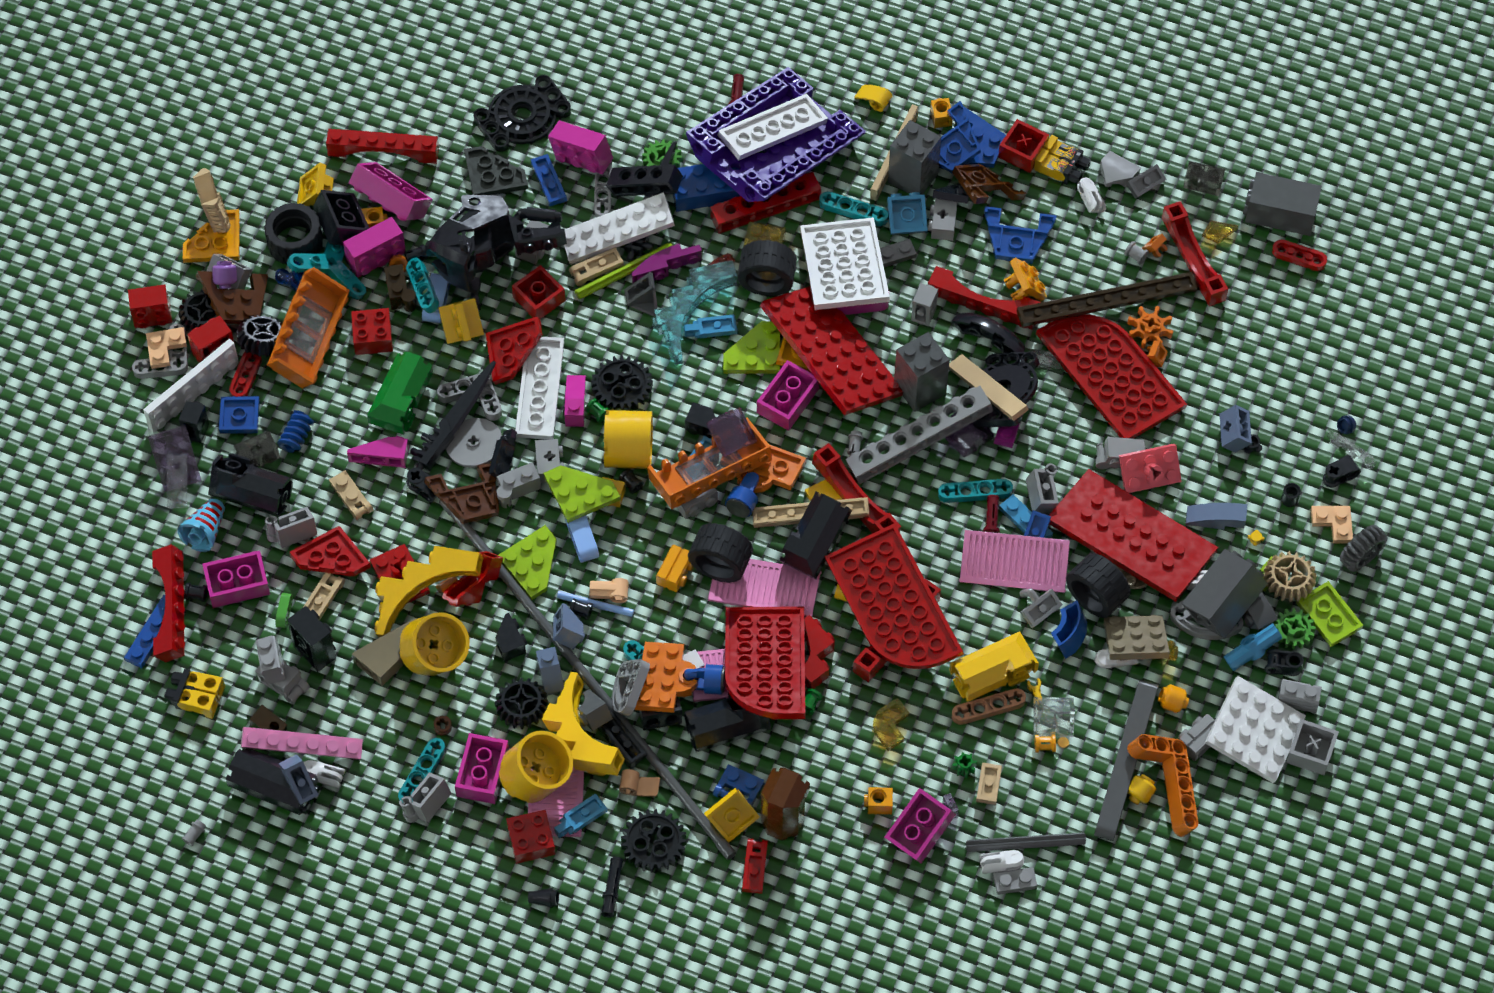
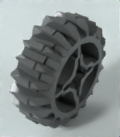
M1377 525L1367 526L1360 533H1357L1348 542L1347 546L1344 547L1340 555V561L1350 571L1360 570L1375 559L1384 548L1388 539L1387 535Z

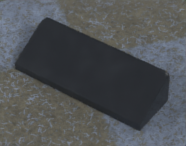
M611 710L610 713L613 719L597 729L611 746L617 747L625 759L624 763L629 769H633L647 756V753L613 710Z

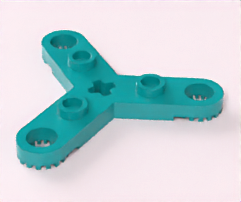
M327 242L323 254L294 253L287 261V266L289 269H292L291 271H295V273L305 272L313 267L323 273H327L333 280L350 290L349 297H352V299L359 300L366 293L365 285L342 263L345 252L344 245H333ZM293 261L299 262L300 265H296ZM353 288H358L359 292L354 291Z

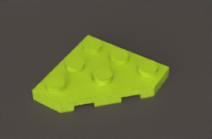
M761 321L723 353V374H777L780 371V365H776L780 351V332L772 321Z
M562 465L543 473L568 523L621 500L611 480Z
M546 525L498 555L503 557L502 565L531 601L546 592L549 585L557 539Z

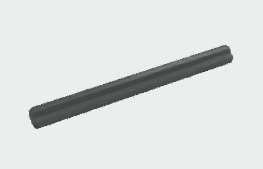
M1085 833L974 839L966 841L967 852L1084 845L1086 844Z

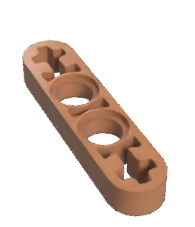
M1017 688L959 704L952 710V720L958 725H963L1019 709L1025 705L1026 694L1023 690ZM1017 695V697L1020 698V701L1017 702V700L1014 699V696ZM1001 700L1004 705L1001 708H996L993 702ZM981 705L985 708V711L977 713L974 707ZM961 712L964 714V717L961 718L957 713Z

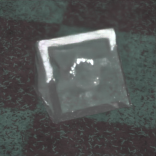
M1033 697V737L1035 735L1039 737L1051 736L1052 734H1055L1056 737L1074 736L1075 708L1073 698Z

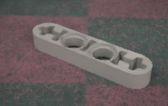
M612 161L603 174L595 172L594 214L596 218L611 212V192L606 187L607 182L601 183L598 180L601 177L609 178L612 170ZM602 192L608 194V196L603 199L598 197V195ZM601 205H604V213H600Z

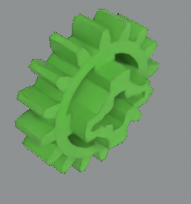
M662 139L661 143L655 140L654 145L648 143V148H644V153L642 154L643 166L660 165L672 141L665 143V139ZM676 145L672 165L680 168V163L682 162L681 150H678V145Z
M1295 608L1292 609V612H1289L1288 609H1285L1284 614L1279 612L1278 620L1273 622L1282 635V639L1278 641V644L1284 642L1285 648L1291 645L1293 650H1295L1296 646L1303 649L1304 644L1309 645L1310 640L1314 638L1316 629L1313 626L1314 619L1308 620L1310 614L1303 615L1302 609L1296 612Z

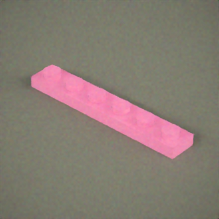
M250 727L242 728L241 748L359 760L362 755L363 739Z

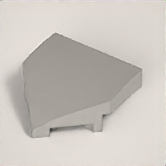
M1109 151L1101 160L1098 172L1104 178L1103 183L1105 187H1111V184H1120L1123 187H1127L1126 182L1135 178L1140 173L1141 167Z

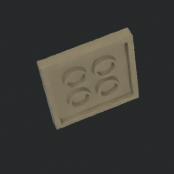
M1163 615L1112 616L1104 618V629L1110 660L1169 658L1170 651Z

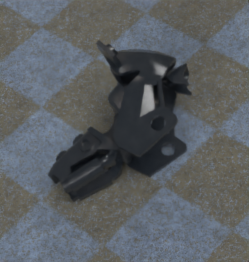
M462 195L461 201L463 206L435 231L434 236L426 242L425 250L427 256L438 258L432 262L438 273L452 285L471 293V299L475 298L477 308L481 310L479 298L481 282L479 278H475L476 273L483 272L487 268L492 267L495 262L511 252L514 247L517 256H519L521 253L531 254L539 250L549 251L567 244L565 228L561 229L560 226L563 218L562 212L552 209L527 207V209L518 210L513 217L509 214L508 206L502 196ZM472 200H478L480 201V204L471 205L469 202ZM468 211L459 221L456 220L462 213ZM522 220L549 222L551 224L548 228H524ZM474 231V236L471 238L466 237V232Z

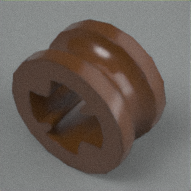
M442 715L434 720V730L438 735L445 736L451 732L452 725L449 717ZM442 722L445 723V728H444V729H441V727H440V726H441L440 723H442Z

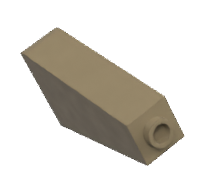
M416 618L356 650L352 654L354 664L383 686L404 665L399 654L400 635L403 629Z

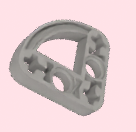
M1184 600L1172 607L1170 619L1185 633L1205 640L1224 639L1207 628L1189 622L1188 620L1193 617L1187 610L1184 611L1185 607L1182 605ZM1176 612H1178V613H1182V612H1183L1182 617H1181L1180 615H1177V616H1176ZM1242 617L1237 622V627L1234 626L1226 638L1232 637L1242 630Z
M636 659L624 661L620 665L612 691V706L616 712L625 716H630L633 713L649 672L650 663Z

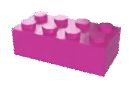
M377 162L357 164L349 180V184L354 186V190L366 194L369 200L378 202L384 210L395 213L396 217L402 221L424 218L433 200Z

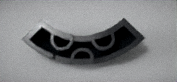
M960 313L952 320V323L962 334L973 335L979 338L985 336L992 340L991 344L1002 353L1025 351V344L1012 331L993 319L974 313Z

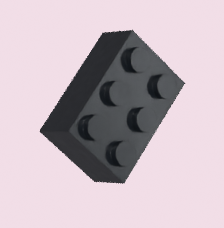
M320 191L313 207L319 217L329 244L343 245V242L369 229L354 193Z
M304 606L288 618L287 622L294 648L319 672L336 659V648L333 645L334 639L331 636L332 630L327 623L323 624L319 620V615L313 609L310 611L307 606Z

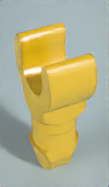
M1037 678V686H1032L1028 680V690L1034 695L1036 703L1041 705V680Z

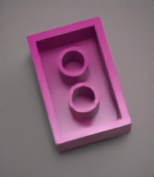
M559 120L548 136L555 158L561 163L565 162L577 168L581 167L593 173L603 174L613 160V155L604 134Z
M393 217L343 242L346 262L357 278L367 275L377 267L384 266L394 255H403L404 251H406L403 232Z
M787 360L757 400V413L789 431L818 392L819 382L812 373Z
M260 550L202 564L213 608L270 595Z
M469 733L455 784L456 797L496 804L501 785L499 771L503 755L509 750L508 740Z
M919 788L884 838L919 863H922L956 814Z

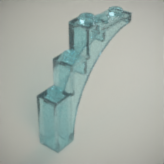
M733 260L689 269V277H686L688 286L672 289V297H669L670 307L654 310V317L652 318L653 328H657L659 335L664 334L665 342H669L670 359L674 358L675 365L683 363L681 338L684 325H686L691 314L710 296L723 289L737 285V273Z

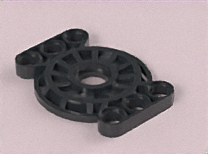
M540 75L535 80V86L515 85L502 90L492 99L488 109H476L473 113V118L476 126L496 151L503 152L509 148V142L513 144H529L543 139L554 128L557 117L567 118L570 116L571 105L549 76ZM541 81L548 82V85L545 87L539 86V83ZM550 94L558 95L556 99L548 98ZM561 106H565L568 108L565 112H560L558 110V108ZM520 108H525L531 112V116L521 120L515 118L514 113ZM484 114L487 117L484 120H479L477 116ZM489 127L496 128V131L493 133H489L486 130ZM498 140L506 141L504 145L496 144Z
M994 353L986 358L987 368L983 369V371L1002 386L1011 385L1008 391L1024 404L1029 402L1038 387V378L1034 370L1039 366V359L1036 353ZM1034 359V361L1026 363L1028 360ZM1016 360V362L1008 364L1010 361ZM999 361L998 363L991 365L992 362ZM991 403L993 412L974 421L970 425L975 428L1016 426L1021 422L1022 416L1015 421L1008 419L1007 415ZM999 415L996 419L990 420L993 416Z

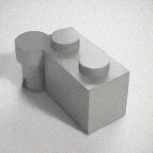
M1107 437L1104 447L1103 443L1096 445V468L1101 470L1110 467L1119 468V455L1145 450V440Z
M533 462L497 476V498L500 500L499 504L503 508H507V504L509 507L511 506V498L514 500L541 489L540 477Z
M1052 463L1047 464L1044 469H1033L1026 478L1032 511L1050 514L1059 504L1053 478L1054 474L1057 473V470H1055L1057 467Z
M308 507L278 517L280 527L276 516H270L271 521H269L268 517L265 519L268 541L278 542L281 548L318 535L314 517Z
M283 659L286 679L279 682L266 684L259 666L255 670L259 681L284 696L291 704L310 688L309 684L301 678L300 670L295 666L290 667Z
M429 772L410 795L411 798L405 796L401 798L402 801H399L405 820L412 823L420 819L428 823L452 793L444 778Z

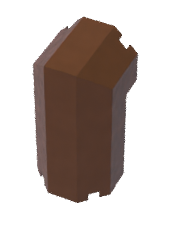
M773 768L761 792V822L765 827L767 835L781 841L786 840L790 836H797L804 823L805 799L810 791V783L807 780L805 783L801 781L802 776L799 773L786 768H780L779 771Z

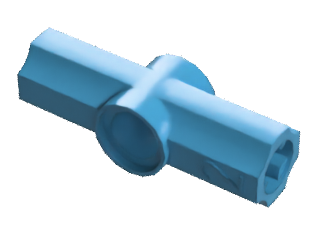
M1272 623L1256 635L1250 634L1243 638L1240 643L1241 645L1223 657L1230 668L1235 671L1248 661L1261 658L1267 648L1282 639V635Z

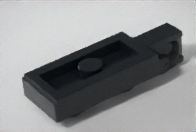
M512 428L504 430L503 436L496 441L489 474L496 477V479L498 475L509 472L516 446L514 441L517 437V431Z

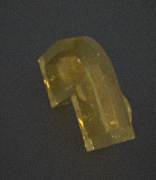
M898 698L879 709L873 721L874 733L887 751L901 744L905 739L895 724L907 718L909 712Z

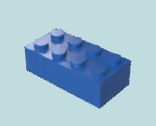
M704 164L678 168L683 177L677 194H672L676 212L710 207L716 203H723L734 197H740L736 191Z

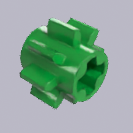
M962 752L959 757L954 756L955 763L952 764V769H957V776L961 775L967 778L970 773L975 774L974 767L977 766V761L972 760V754L968 755Z

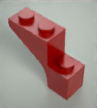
M489 551L479 552L483 557L480 576L461 577L444 591L442 598L449 601L450 605L460 607L462 604L471 606L473 603H480L485 583H488L489 580L498 579L503 557Z
M809 614L804 619V632L810 655L805 663V686L814 689L829 678V665L823 658L834 651L835 639L829 632L826 633L822 629V625L817 619H813Z

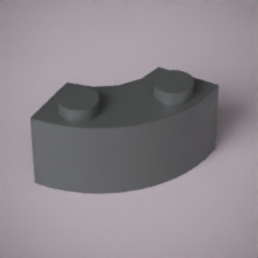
M1262 592L1243 615L1246 625L1257 630L1278 620L1272 606Z

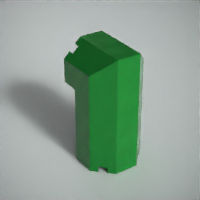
M407 351L403 352L402 355L398 353L367 414L368 423L403 435L405 432H408L416 416L413 413V408L417 409L419 401L433 375L432 365L429 362L426 365L424 358Z

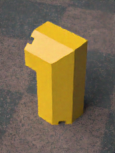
M1017 632L951 662L949 670L951 674L955 673L953 682L959 694L969 702L997 688L1006 686L1007 683L1009 686H1015L1026 681L1030 677L1029 673L1031 671L1035 673L1038 670L1039 663L1021 632Z

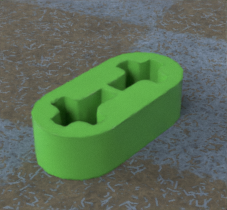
M281 594L275 621L277 628H287V619L290 617L293 602L292 594Z

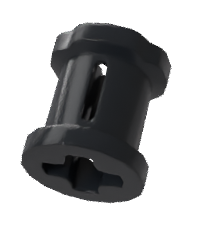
M630 468L623 471L618 478V481L625 482L631 494L638 492L644 484L641 479H638L633 474V470Z
M187 582L184 599L189 600L191 598L205 602L208 592L207 585L196 586Z
M573 598L570 609L575 615L589 620L593 603L586 604Z

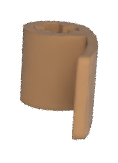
M631 769L622 771L619 787L621 793L643 797H656L658 795L660 777H639V772Z

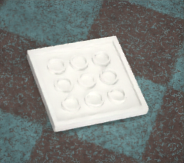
M1237 676L1216 717L1205 744L1274 783L1289 754L1300 719L1304 720L1306 715Z

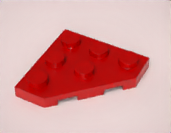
M538 316L486 333L490 363L492 361L496 362L491 373L495 385L512 380L543 336Z
M340 526L289 552L292 560L302 570L354 577L371 568L370 562Z

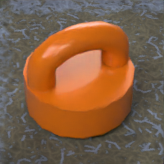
M394 255L389 261V266L403 264L405 272L408 261L403 255Z

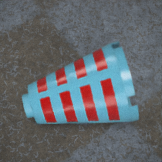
M209 499L181 523L178 528V535L184 544L190 543L193 545L191 548L199 552L211 550L225 511V507L220 500Z

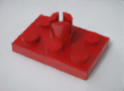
M405 544L369 559L379 581L381 576L403 580L402 571L406 567L407 561L414 562ZM426 587L421 590L408 603L430 594L429 588Z

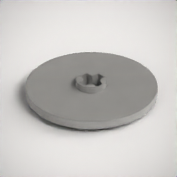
M467 419L463 421L454 434V439L446 451L450 459L456 464L475 468L478 465L492 461L496 441L500 439L502 434L497 425L487 419Z

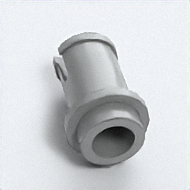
M851 431V434L848 436L850 439L848 455L860 451L861 441L864 438L862 432Z
M197 819L191 823L192 826L182 837V840L189 846H193L199 835L205 832L206 825Z

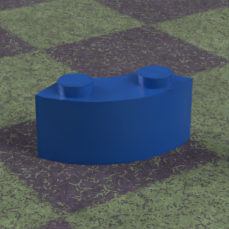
M1077 600L1060 609L1062 615L1061 622L1051 632L1065 659L1078 650L1087 633L1086 616Z

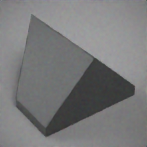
M649 272L624 289L627 306L659 318L653 273Z

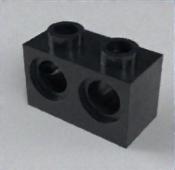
M679 697L676 699L674 713L639 710L643 731L682 724V708Z

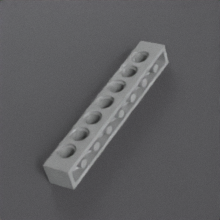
M981 386L973 387L962 396L954 397L949 403L936 407L931 413L921 415L916 421L901 426L894 433L885 435L878 442L870 443L865 449L852 453L846 459L848 467L858 484H861L993 412L991 402ZM973 404L972 407L965 408L966 405ZM951 413H956L954 417H948ZM939 422V425L931 426L933 423ZM923 432L921 435L915 436V433ZM900 441H906L903 445H898ZM889 450L888 453L881 454L882 451ZM867 459H872L870 463H864Z

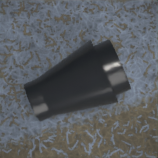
M554 888L529 891L528 902L529 904L553 908V906H558L559 891L554 890Z

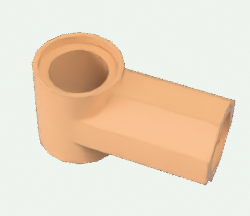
M615 578L612 581H590V599H610L614 603H625L628 600L629 582L624 578Z

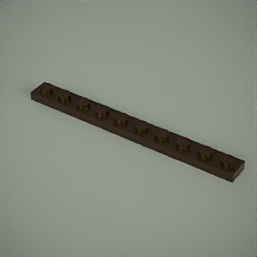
M1192 272L1022 306L1018 307L1016 312L1021 326L1026 327L1196 292L1198 287Z

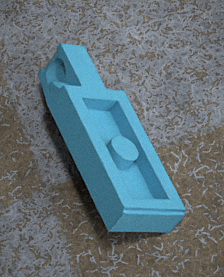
M735 315L697 318V321H693V324L684 325L685 337L707 338L737 334Z
M594 794L565 813L563 818L560 819V824L554 827V833L558 838L563 837L567 833L570 835L576 833L608 812V808Z

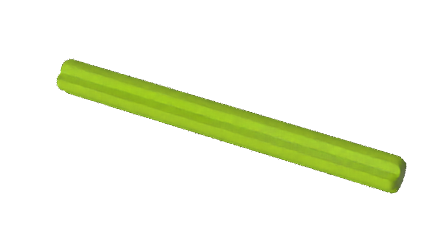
M667 243L576 289V297L582 299L631 274L650 256L673 245Z

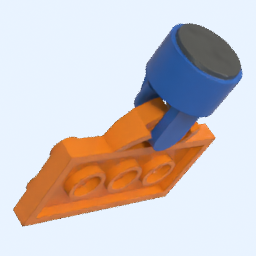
M770 445L771 461L736 476L739 486L732 488L725 501L729 512L737 517H749L758 503V497L755 493L764 492L773 484L791 490L806 464V457ZM725 452L721 459V465L724 467L734 463L727 452Z
M645 642L642 660L650 663V669L635 710L674 713L677 697L691 696L694 690L704 691V694L722 695L726 686L724 665L706 664L705 668H696L692 663L683 660L684 644Z

